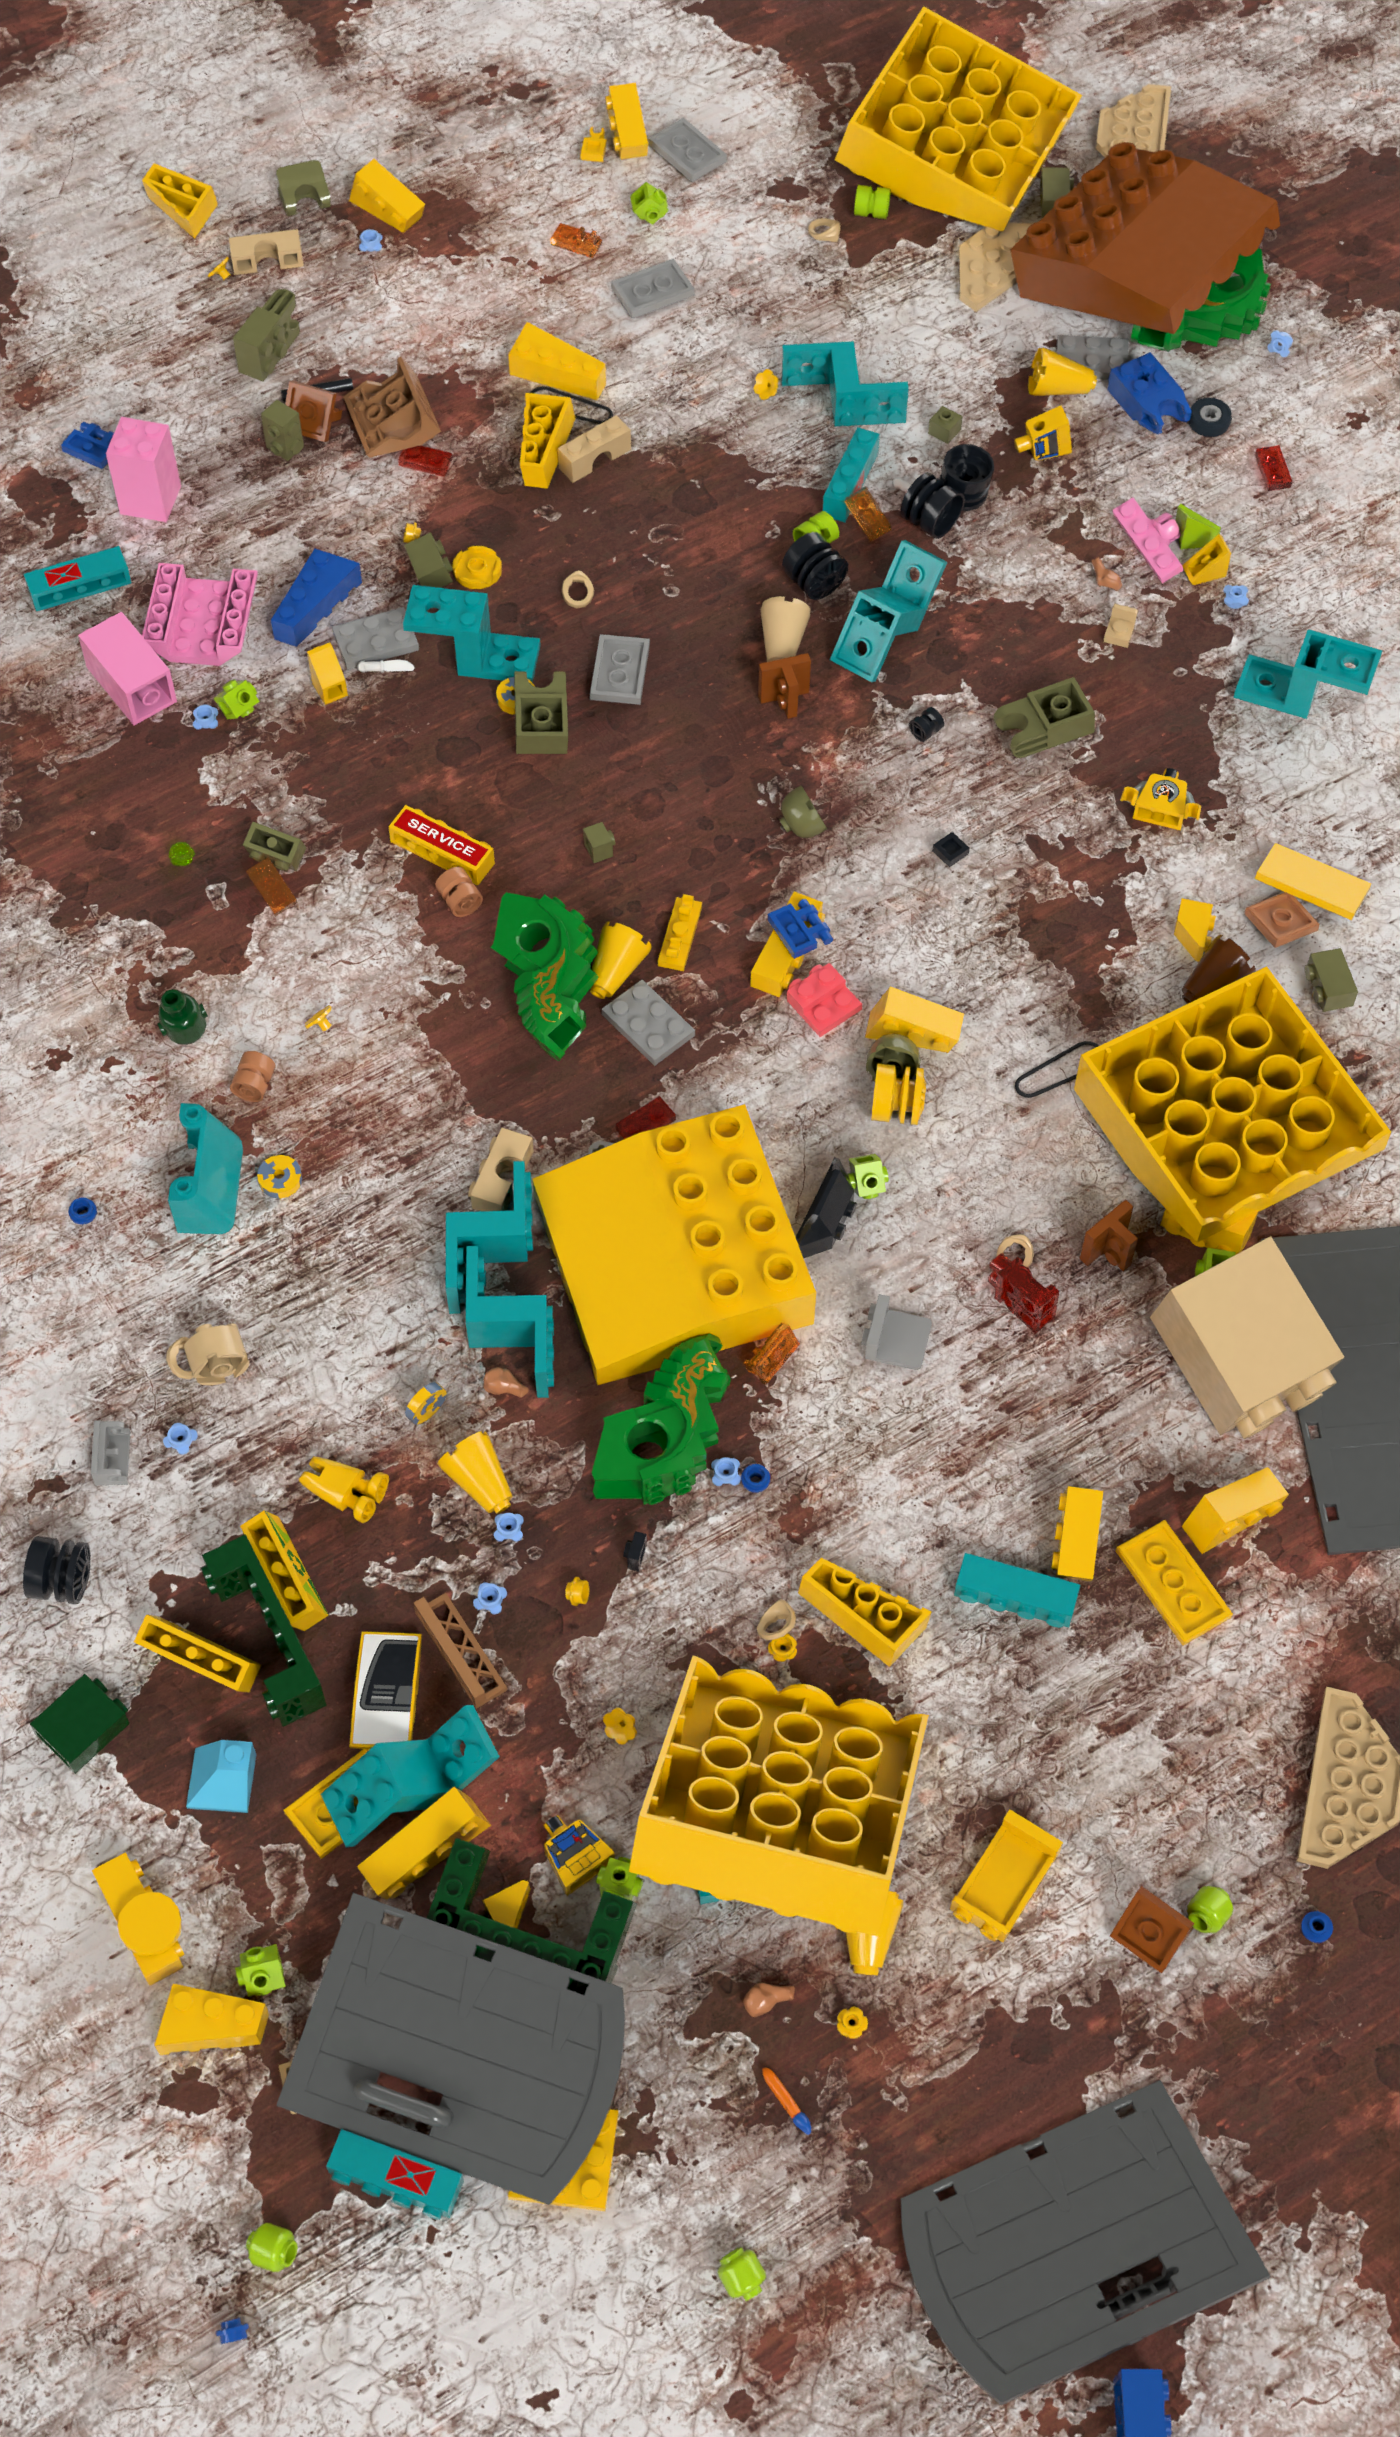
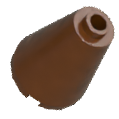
M1218 935L1213 939L1182 987L1183 1000L1187 1004L1256 972L1255 966L1250 968L1247 963L1250 960L1248 954L1230 938L1224 941L1222 940L1223 935Z

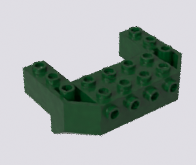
M455 1839L426 1919L612 1983L618 1969L616 1963L637 1903L603 1891L583 1951L571 1949L469 1912L491 1851L467 1841ZM477 1945L474 1956L491 1962L495 1951ZM570 1978L567 1989L585 1995L589 1984Z

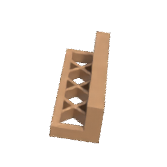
M446 1593L429 1603L424 1597L414 1602L417 1617L476 1709L507 1691V1686ZM445 1604L449 1610L447 1622L438 1620L433 1610ZM453 1618L455 1619L457 1624L451 1623ZM450 1629L459 1630L464 1633L465 1637L462 1645L453 1643L448 1635ZM468 1641L472 1647L467 1646ZM465 1652L478 1655L480 1658L478 1669L470 1668L464 1660ZM483 1664L486 1667L487 1671L482 1670ZM480 1676L493 1678L497 1687L485 1693L479 1683Z

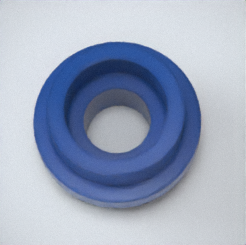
M81 1197L71 1203L68 1212L70 1219L74 1223L84 1225L95 1219L97 1208L93 1201ZM83 1210L87 1211L85 1214H79Z
M752 1464L742 1472V1485L750 1492H762L770 1484V1473L764 1466ZM756 1476L759 1477L761 1481L755 1483L752 1482L750 1479Z
M1313 1911L1306 1914L1303 1918L1301 1931L1307 1940L1313 1943H1323L1330 1938L1333 1932V1924L1326 1914ZM1312 1923H1321L1323 1930H1315Z
M241 2318L221 2322L222 2329L215 2331L216 2337L220 2336L221 2344L247 2338L246 2329H249V2324H241Z

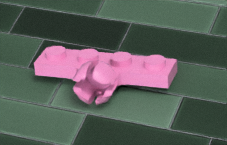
M1134 498L1129 499L1112 510L1117 521L1161 583L1184 571L1182 564L1169 548V544L1181 536L1177 522L1174 519H1170L1172 516L1169 513H1163L1155 519H1149Z

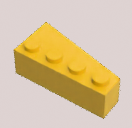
M526 322L508 354L509 371L512 376L596 401L606 386L605 363L529 322Z
M525 393L526 407H524L525 419L520 457V468L524 485L548 489L558 464V448L566 444L575 421L572 400L569 397Z
M820 1558L802 1576L798 1591L799 1595L889 1667L927 1628L932 1611L924 1607L919 1609L909 1604V1600L899 1595L895 1597L880 1590L881 1586L873 1582L868 1584L856 1578V1574L823 1558Z
M454 1786L357 1867L378 1896L385 1900L389 1898L394 1899L404 1892L407 1885L425 1875L431 1868L450 1855L456 1838L469 1842L492 1825L471 1797Z

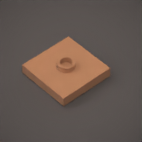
M1286 892L1245 909L1247 918L1274 948L1318 931L1320 925L1293 895Z

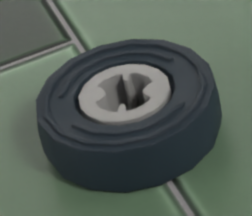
M1202 398L1193 403L1191 407L1192 413L1189 425L1197 434L1205 437H1216L1228 430L1232 414L1229 406L1222 400Z

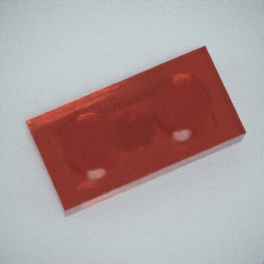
M420 445L402 450L398 462L401 467L445 477L453 459L450 452Z
M1280 446L1256 448L1255 458L1267 491L1291 488L1293 481Z
M658 1096L616 1123V1130L623 1139H626L644 1131L667 1126L676 1120V1114Z

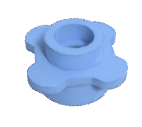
M372 229L365 230L359 236L361 240L359 249L361 251L372 252L382 249L380 244L382 235Z
M1275 330L1271 333V343L1268 344L1267 348L1272 353L1276 352L1281 357H1287L1290 353L1289 348L1293 343V339L1288 333Z
M1226 585L1223 592L1226 593L1224 603L1228 607L1238 609L1248 604L1249 599L1246 597L1248 588L1246 586Z
M209 705L198 706L193 711V716H195L193 727L195 729L216 728L218 726V721L216 720L218 710Z
M175 1423L169 1429L167 1437L163 1439V1444L166 1448L172 1447L179 1454L184 1455L189 1452V1446L192 1441L198 1438L196 1430H190L182 1423Z
M727 1457L715 1459L711 1463V1468L714 1470L713 1484L716 1486H721L722 1484L738 1485L741 1481V1477L738 1475L740 1462L735 1458ZM727 1470L729 1473L724 1474L723 1471Z
M513 1513L498 1514L495 1517L497 1530L494 1532V1538L497 1541H503L504 1539H512L515 1542L520 1541L523 1537L521 1532V1525L524 1522L523 1517L520 1514ZM508 1525L512 1527L510 1530L506 1529Z
M484 1582L479 1586L478 1598L473 1601L474 1607L477 1610H489L494 1615L498 1614L502 1610L501 1603L507 1597V1591L504 1587ZM489 1596L493 1597L491 1601L487 1599Z

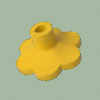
M227 256L207 276L211 277L219 274L225 280L230 275L225 268L229 257Z
M765 369L763 373L756 375L754 392L759 394L762 400H767L770 396L773 397L777 392L778 377L773 375L772 370Z
M328 1005L318 1011L305 1023V1027L309 1028L313 1025H318L323 1032L332 1026L326 1018L332 1007Z
M617 1707L603 1716V1722L606 1725V1735L609 1738L615 1739L618 1744L624 1745L637 1736V1730L634 1727V1717L631 1714H626L623 1709Z

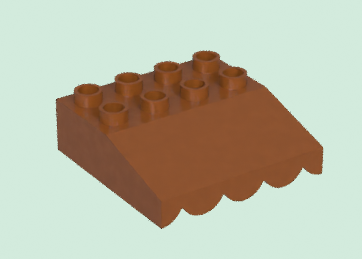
M1130 142L1116 144L1109 149L1108 155L1094 169L1082 175L1081 181L1067 195L1055 201L1054 207L1039 222L1030 225L1027 228V234L1010 249L1020 297L1174 334L1182 322L1184 310L1195 311L1199 309L1208 297L1212 282L1221 284L1229 279L1236 267L1238 255L1245 257L1252 255L1262 241L1265 228L1275 230L1281 226L1277 200L1195 160L1176 157L1172 151L1159 150L1151 152L1136 149V146Z

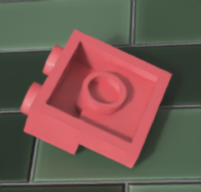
M830 963L825 966L816 965L812 968L807 978L804 980L797 978L788 986L787 1002L819 1037L862 1010V1003L846 987V980Z

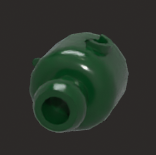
M176 989L168 990L162 995L158 1011L159 1023L157 1024L163 1037L167 1035L171 1041L182 1045L198 1041L205 1033L207 1026L206 1017L208 1015L203 1004H198L195 998Z

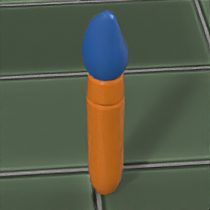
M763 2068L762 2075L765 2082L786 2112L793 2118L795 2126L805 2134H811V2124L808 2117L801 2112L777 2075L771 2069Z

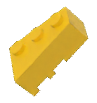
M636 82L609 86V94L605 96V104L609 115L610 129L614 133L613 143L615 151L619 152L620 160L647 156L648 140Z
M374 158L355 174L349 201L402 233L407 231L422 217L425 203Z
M153 163L142 179L148 198L194 239L218 205L212 186Z
M890 986L870 1011L865 1038L877 1040L883 1035L901 1034L908 1037L919 1048L949 1053L959 1041L964 1014Z
M1167 1210L1164 1211L1161 1226L1165 1227L1173 1235H1181L1190 1239L1195 1246L1232 1251L1238 1254L1242 1252L1251 1236L1259 1210L1199 1242H1196Z
M1269 1467L1204 1495L1181 1527L1200 1553L1203 1554L1247 1527L1254 1525L1264 1517L1276 1515L1282 1510V1503L1289 1494Z
M1068 1486L1064 1493H1060L1058 1510L1062 1511L1061 1522L1056 1523L1055 1540H1059L1058 1552L1053 1551L1051 1569L1056 1570L1055 1577L1090 1582L1093 1580L1103 1491Z
M173 1983L154 2046L159 2055H168L171 2052L180 2051L196 2052L200 2051V2049L217 2047L223 2049L260 2045L269 2017V2011L265 2003Z

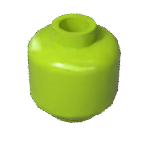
M1203 1886L1190 1900L1186 1911L1188 1919L1194 1923L1193 1927L1202 1933H1217L1232 1916L1234 1908L1225 1890L1219 1887Z
M264 2223L256 2231L250 2233L246 2242V2249L248 2250L249 2260L253 2265L272 2272H280L293 2263L298 2245L290 2230L270 2223Z
M739 2247L719 2260L721 2265L718 2268L717 2274L730 2297L739 2298L743 2296L745 2301L762 2292L760 2285L766 2279V2272L753 2250H743L742 2247Z

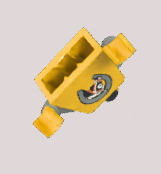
M1173 768L1165 769L1163 775L1151 774L1148 781H1142L1134 788L1124 787L1120 799L1122 802L1125 800L1131 803L1132 806H1135L1133 819L1181 831L1183 819L1189 817L1199 820L1201 805L1195 803L1192 794L1187 791V783L1178 779L1179 773Z

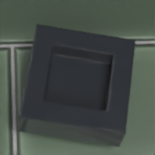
M953 831L933 844L932 851L948 867H951L967 856L970 850Z
M635 1531L633 1540H627L623 1557L627 1558L628 1569L639 1572L647 1547V1534Z

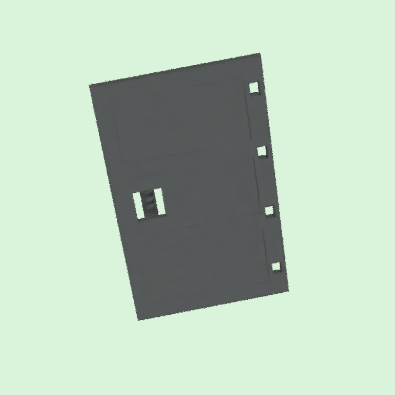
M1400 1226L1272 1238L1345 1357L1330 1371L1337 1383L1322 1392V1397L1297 1411L1327 1555L1399 1549ZM1317 1425L1320 1438L1311 1440L1308 1426ZM1326 1507H1335L1337 1520L1329 1522Z

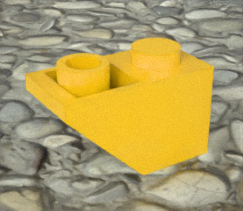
M329 642L307 651L312 684L323 703L326 705L348 696L346 680L331 643Z
M1182 898L1174 935L1194 960L1199 962L1203 952H1206L1211 944L1212 937L1207 936L1208 931H1213L1216 916L1211 915L1213 904Z

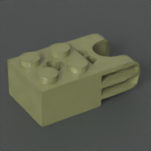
M286 289L276 290L262 308L256 307L233 337L239 373L264 382L267 376L273 373L277 363L281 358L285 357L288 348L300 334L299 322L290 318L296 307V298L292 291Z
M515 671L516 754H567L568 718L565 671H555L552 683L544 688L531 685L525 671Z
M1074 677L1027 693L1026 698L1003 705L994 714V722L1001 730H1023L1012 737L1010 750L1017 758H1023L1095 733V712Z

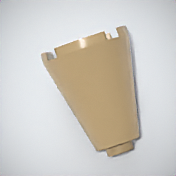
M779 596L769 598L762 603L760 611L767 662L796 656L810 618V607L805 602L793 598V602L784 601L785 597Z

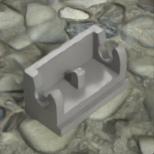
M94 1420L91 1476L96 1486L128 1485L131 1431L129 1428H124V1422H100V1420Z

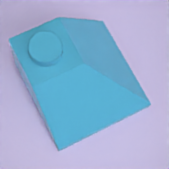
M220 1740L195 1748L186 1805L187 1809L248 1813L257 1755L252 1742Z

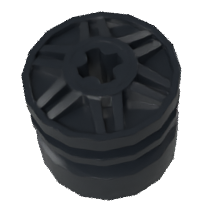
M973 444L957 445L947 451L943 460L940 479L944 482L945 486H952L964 495L965 502L962 511L978 509L985 503L994 472V461L986 450Z
M926 472L920 475L907 490L901 503L900 514L902 518L910 521L913 525H920L921 530L931 537L939 539L947 534L957 522L964 507L965 497L952 486H945L944 482L941 479H937L935 475Z
M811 532L800 537L790 546L782 560V569L794 583H798L800 589L810 599L819 600L827 597L840 586L848 572V562L836 549H832L830 543L820 533Z
M35 1536L29 1546L24 1565L23 1591L26 1598L48 1600L54 1591V1597L57 1602L62 1603L67 1600L69 1604H79L84 1596L90 1575L91 1553L89 1544L77 1542L75 1545L72 1540H67L60 1550L57 1538Z

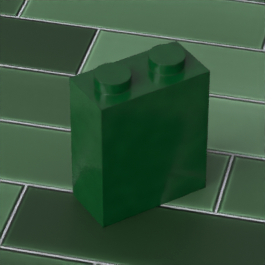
M86 1674L80 1677L30 1723L35 1735L74 1774L130 1724L125 1714L128 1712L126 1706L118 1698L112 1701L106 1695L108 1689L97 1678L92 1681Z

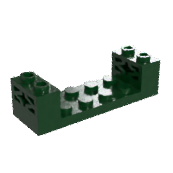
M246 1534L203 1554L202 1558L205 1566L200 1568L211 1595L217 1593L221 1602L250 1589L256 1604H259L262 1610L261 1613L269 1629L271 1628L274 1634V1640L279 1651L286 1658L288 1669L263 1680L267 1691L263 1692L262 1695L272 1719L279 1718L284 1727L327 1706L321 1684Z

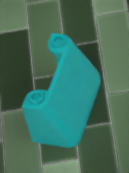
M181 1103L180 1123L187 1131L188 1149L195 1148L197 1155L194 1176H183L175 1179L169 1189L168 1202L177 1233L225 1234L233 1228L235 1223L243 1157L242 1141L238 1135L203 1106Z

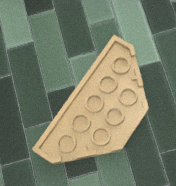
M1148 84L1142 87V91L1136 95L1131 93L1120 99L1117 105L1112 108L1106 107L1100 110L1096 150L1106 157L1112 146L1123 142L1133 143L1136 149L1151 152L1164 150L1171 86Z
M1008 223L1003 232L990 227H984L959 245L960 301L977 312L1017 283L1010 249L1027 234V228L1033 223Z
M1326 1687L1324 1690L1297 1862L1328 1869L1391 1830L1400 1822V1754L1389 1742L1390 1738L1376 1719H1372L1363 1707L1364 1703L1356 1693Z

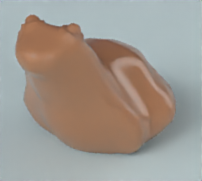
M1099 557L1093 559L1092 564L1096 572L1098 586L1119 591L1122 587L1120 576L1114 571L1106 569Z
M496 1367L487 1371L484 1375L483 1387L486 1392L495 1395L508 1393L520 1398L529 1392L528 1387L520 1383L507 1368Z
M757 1983L745 1995V2009L752 2017L763 2015L771 2011L776 2003L793 2000L795 1988L791 1985L776 1986L767 1983Z

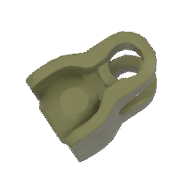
M318 160L288 165L276 170L279 183L278 193L287 217L297 215L296 204L303 198L314 199L321 209L331 207L329 189L321 163Z

